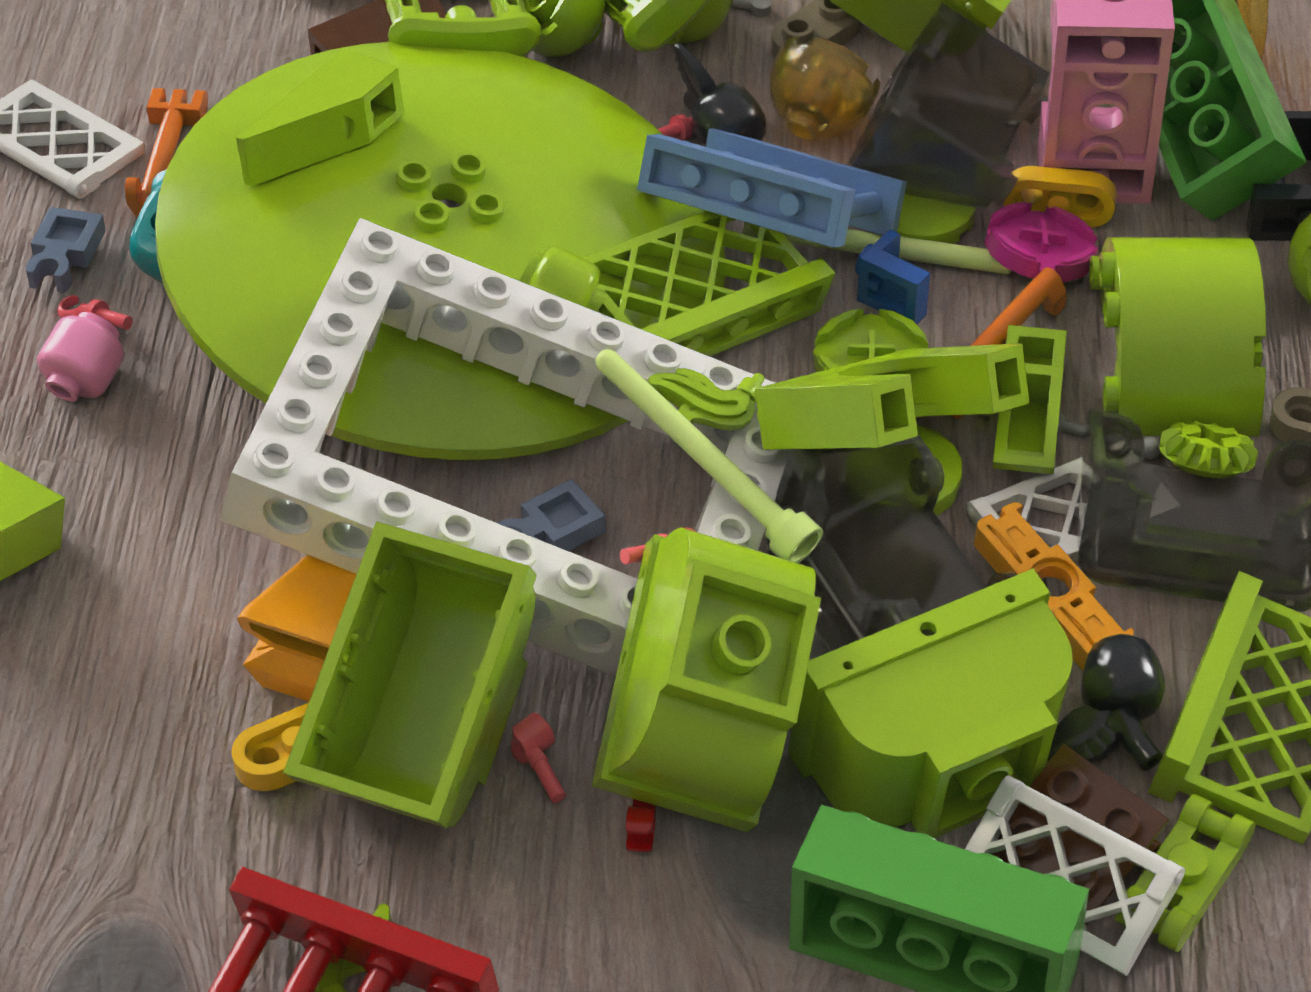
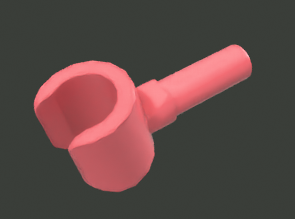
M532 713L513 726L511 753L518 762L522 764L529 763L531 769L537 774L551 802L557 803L566 797V793L551 768L548 758L543 753L554 745L555 736L547 721L540 714Z

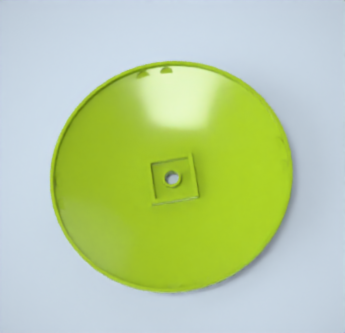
M381 42L332 49L296 59L261 74L241 85L216 103L193 126L178 146L165 172L158 195L155 240L157 262L164 288L176 315L194 342L235 383L266 404L359 218L520 281L534 251L543 254L549 247L558 246L579 257H584L706 210L637 190L646 137L650 134L662 133L627 104L599 87L563 70L503 51L451 49ZM343 48L398 67L404 115L373 142L252 187L244 184L236 136ZM439 200H453L461 206L450 208ZM689 237L681 240L680 246L712 255L714 243ZM721 246L720 257L725 258V246ZM644 254L637 257L635 263L667 272L669 260ZM681 263L676 265V275L707 282L708 271ZM600 271L599 284L622 290L623 277ZM716 273L714 285L724 288L725 276ZM631 280L629 292L661 301L663 288ZM671 291L669 303L692 309L702 305L703 299ZM625 309L624 312L636 328L642 329L657 323L658 317ZM381 322L372 351H365L352 393H345L336 426L331 436L372 449L414 457L449 460H485L534 455L571 446L604 434L629 420L586 404L585 408L574 404L575 399L531 381L529 385L518 382V376L475 359L473 363L465 361L460 353L418 337L417 341L405 337L407 332Z

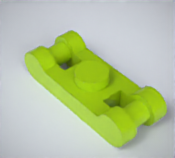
M1195 793L1187 800L1178 821L1156 852L1157 855L1185 868L1183 880L1167 906L1172 908V910L1164 909L1152 931L1159 935L1158 943L1176 952H1179L1238 863L1248 847L1256 827L1255 822L1237 813L1230 818L1213 810L1212 801ZM1201 833L1219 842L1215 850L1196 842ZM1144 870L1135 885H1131L1127 889V897L1131 898L1146 893L1155 874ZM1137 907L1131 909L1132 915L1136 911ZM1116 913L1115 921L1126 926L1123 913Z

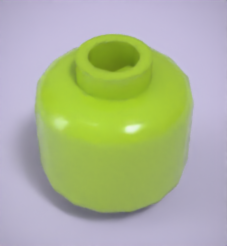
M558 246L549 247L543 254L534 251L520 279V282L596 312L599 311L606 296V292L596 288L600 280L599 268L595 264Z

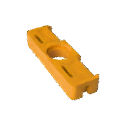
M1012 502L1002 507L1000 518L997 520L990 514L980 519L977 523L973 544L1003 580L1034 569L1040 579L1054 577L1067 585L1069 592L1059 597L1050 596L1048 606L1067 635L1072 649L1073 660L1082 671H1084L1086 659L1094 643L1116 634L1133 636L1134 630L1132 627L1124 631L1094 598L1096 586L1058 544L1050 548L1021 516L1023 510L1021 503Z

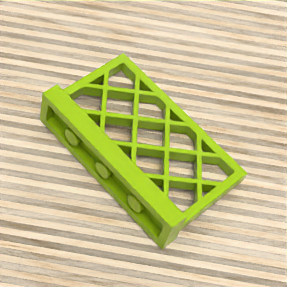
M710 211L701 212L581 257L595 264L601 272L624 278L622 290L598 283L596 288L606 292L598 313L631 326L634 325L624 314L625 309L658 317L657 323L644 327L641 330L709 357L820 312L835 272L822 257L808 263L781 232L751 223L747 224L756 233V238L726 230V223L737 219ZM692 237L714 243L712 255L680 246L681 240ZM721 246L753 254L751 265L720 257ZM648 254L669 260L668 270L665 272L636 264V258ZM760 257L782 262L789 271L780 274L759 268ZM677 263L708 271L707 282L676 275ZM716 273L748 282L747 287L734 291L714 285ZM631 280L663 288L661 301L629 292ZM671 291L703 299V303L692 309L669 303Z
M1239 571L1220 610L1163 752V757L1159 762L1147 793L1170 803L1173 802L1178 791L1190 796L1195 793L1212 801L1213 806L1233 815L1237 813L1255 822L1256 825L1303 845L1311 830V783L1308 787L1305 782L1311 780V764L1296 767L1283 744L1306 738L1311 747V714L1301 697L1311 695V679L1292 684L1279 662L1301 656L1311 673V617L1258 595L1263 581ZM1260 620L1285 630L1292 643L1270 648L1258 628ZM1251 647L1253 653L1247 654L1249 648ZM1262 666L1275 688L1253 694L1240 672ZM1233 692L1236 698L1229 700ZM1284 702L1297 725L1274 730L1262 708ZM1245 712L1258 735L1235 741L1222 718ZM1215 739L1218 746L1211 747ZM1267 749L1280 772L1256 778L1243 755ZM1227 759L1240 783L1226 787L1200 774L1204 765ZM1288 786L1301 807L1299 817L1273 807L1265 792Z

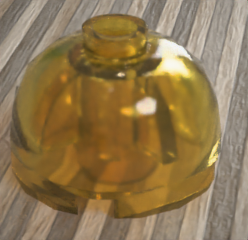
M800 36L791 37L783 43L771 70L769 95L778 115L786 122L788 130L800 138L811 140L815 137L833 138L845 135L860 125L870 112L879 94L880 81L878 77L872 83L865 75L869 65L861 57L841 45L817 37L813 38L810 46L796 45Z

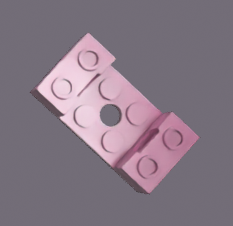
M1052 0L1050 11L1052 67L1048 102H1041L1037 143L1038 166L1098 172L1108 177L1115 185L1117 192L1116 203L1151 204L1175 30L1172 0ZM1102 104L1115 105L1114 107H1096Z

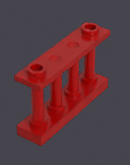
M241 866L229 888V892L244 928L208 992H240L268 940H276L279 935L301 943L305 949L283 992H315L329 964L339 962L340 958L362 966L367 972L358 992H389L392 986H400L402 982L426 990V992H498L499 987L491 959Z

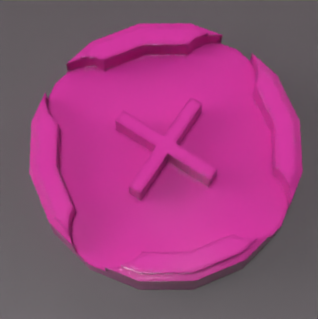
M1029 202L1005 205L991 215L984 242L990 255L1002 266L1033 279L1045 267H1049L1059 274L1062 282L1080 279L1089 273L1090 257L1096 256L1098 247L1095 246L1097 237L1092 228L1078 216L1054 206L1050 209L1046 206L1045 213L1032 211L1033 203Z

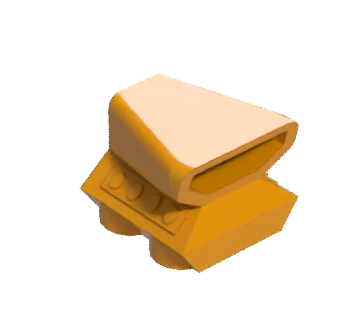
M306 555L241 611L237 617L240 627L259 639L243 665L262 687L307 702L310 701L355 580V573Z

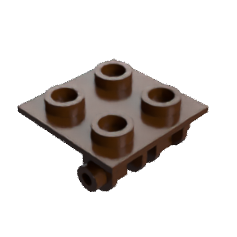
M1065 744L1061 746L1029 786L1155 854L1162 845L1155 838L1170 821L1169 818ZM1021 803L1017 805L1008 821L1012 835L1048 825L1047 818L1044 815ZM1070 829L1060 832L1069 867L1106 856L1104 847ZM1051 835L1015 846L1020 867L1041 874L1060 870ZM1006 849L991 854L1003 862L1009 863ZM1130 861L1118 863L1122 879L1133 868L1134 863ZM1110 866L1072 877L1074 884L1089 888L1086 911L1103 906L1116 889Z

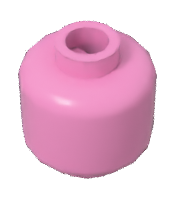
M80 312L78 316L62 317L54 326L37 356L39 370L47 379L45 383L46 388L55 396L69 402L77 401L79 396L84 398L100 397L108 388L125 356L123 345L119 341L120 333L117 328L101 316L90 312Z

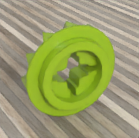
M1196 420L1191 421L1189 424L1182 422L1171 424L1169 429L1162 431L1159 445L1161 453L1178 468L1192 474L1211 478H1229L1248 472L1255 467L1258 450L1254 447V441L1247 435L1238 434L1235 428H1223L1215 422L1212 424H1202Z

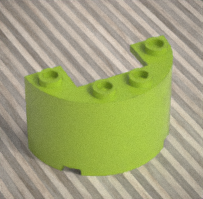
M1107 237L1100 256L1090 257L1089 285L1090 290H1100L1105 328H1114L1117 347L1114 376L1104 377L1103 409L1104 412H1114L1116 433L1125 436H1161L1162 431L1169 429L1171 424L1178 422L1189 424L1191 421L1196 420L1202 424H1212L1215 422L1223 428H1235L1240 435L1259 437L1266 378V367H1261L1263 356L1262 338L1266 337V312L1261 265L1253 240L1251 238Z

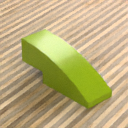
M1008 325L1006 344H1023L1029 404L998 413L993 469L1054 474L1067 330Z

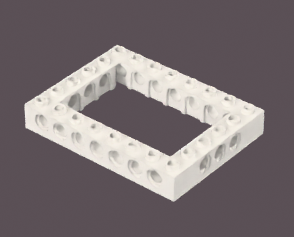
M359 218L231 473L220 520L357 574L376 521L529 565L537 574L533 585L535 590V609L527 641L616 676L637 578L320 453L324 436L325 434L328 436L332 435L345 393H352L365 351H372L381 322L407 332L405 336L407 338L417 341L418 337L462 354V359L473 363L474 359L518 376V382L529 385L531 381L575 399L574 404L585 408L586 404L631 421L629 426L640 430L644 426L664 435L667 434L597 368L596 357L599 352L605 349L614 350L646 381H648L651 375L657 373H675L678 368H686L705 375L719 389L727 391L735 390L743 378H752L754 374ZM764 379L762 386L774 384L775 382ZM757 402L755 403V411L750 424L741 430L727 431L702 424H693L775 501L792 449L763 450L757 415ZM712 479L710 485L712 487L694 530L758 551L766 528L715 479Z

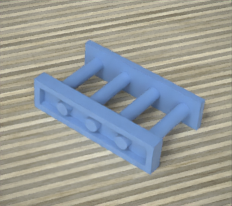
M709 128L705 147L662 134L647 135L637 190L836 248L845 245L848 225L880 235H884L890 229L897 232L907 182L738 134Z

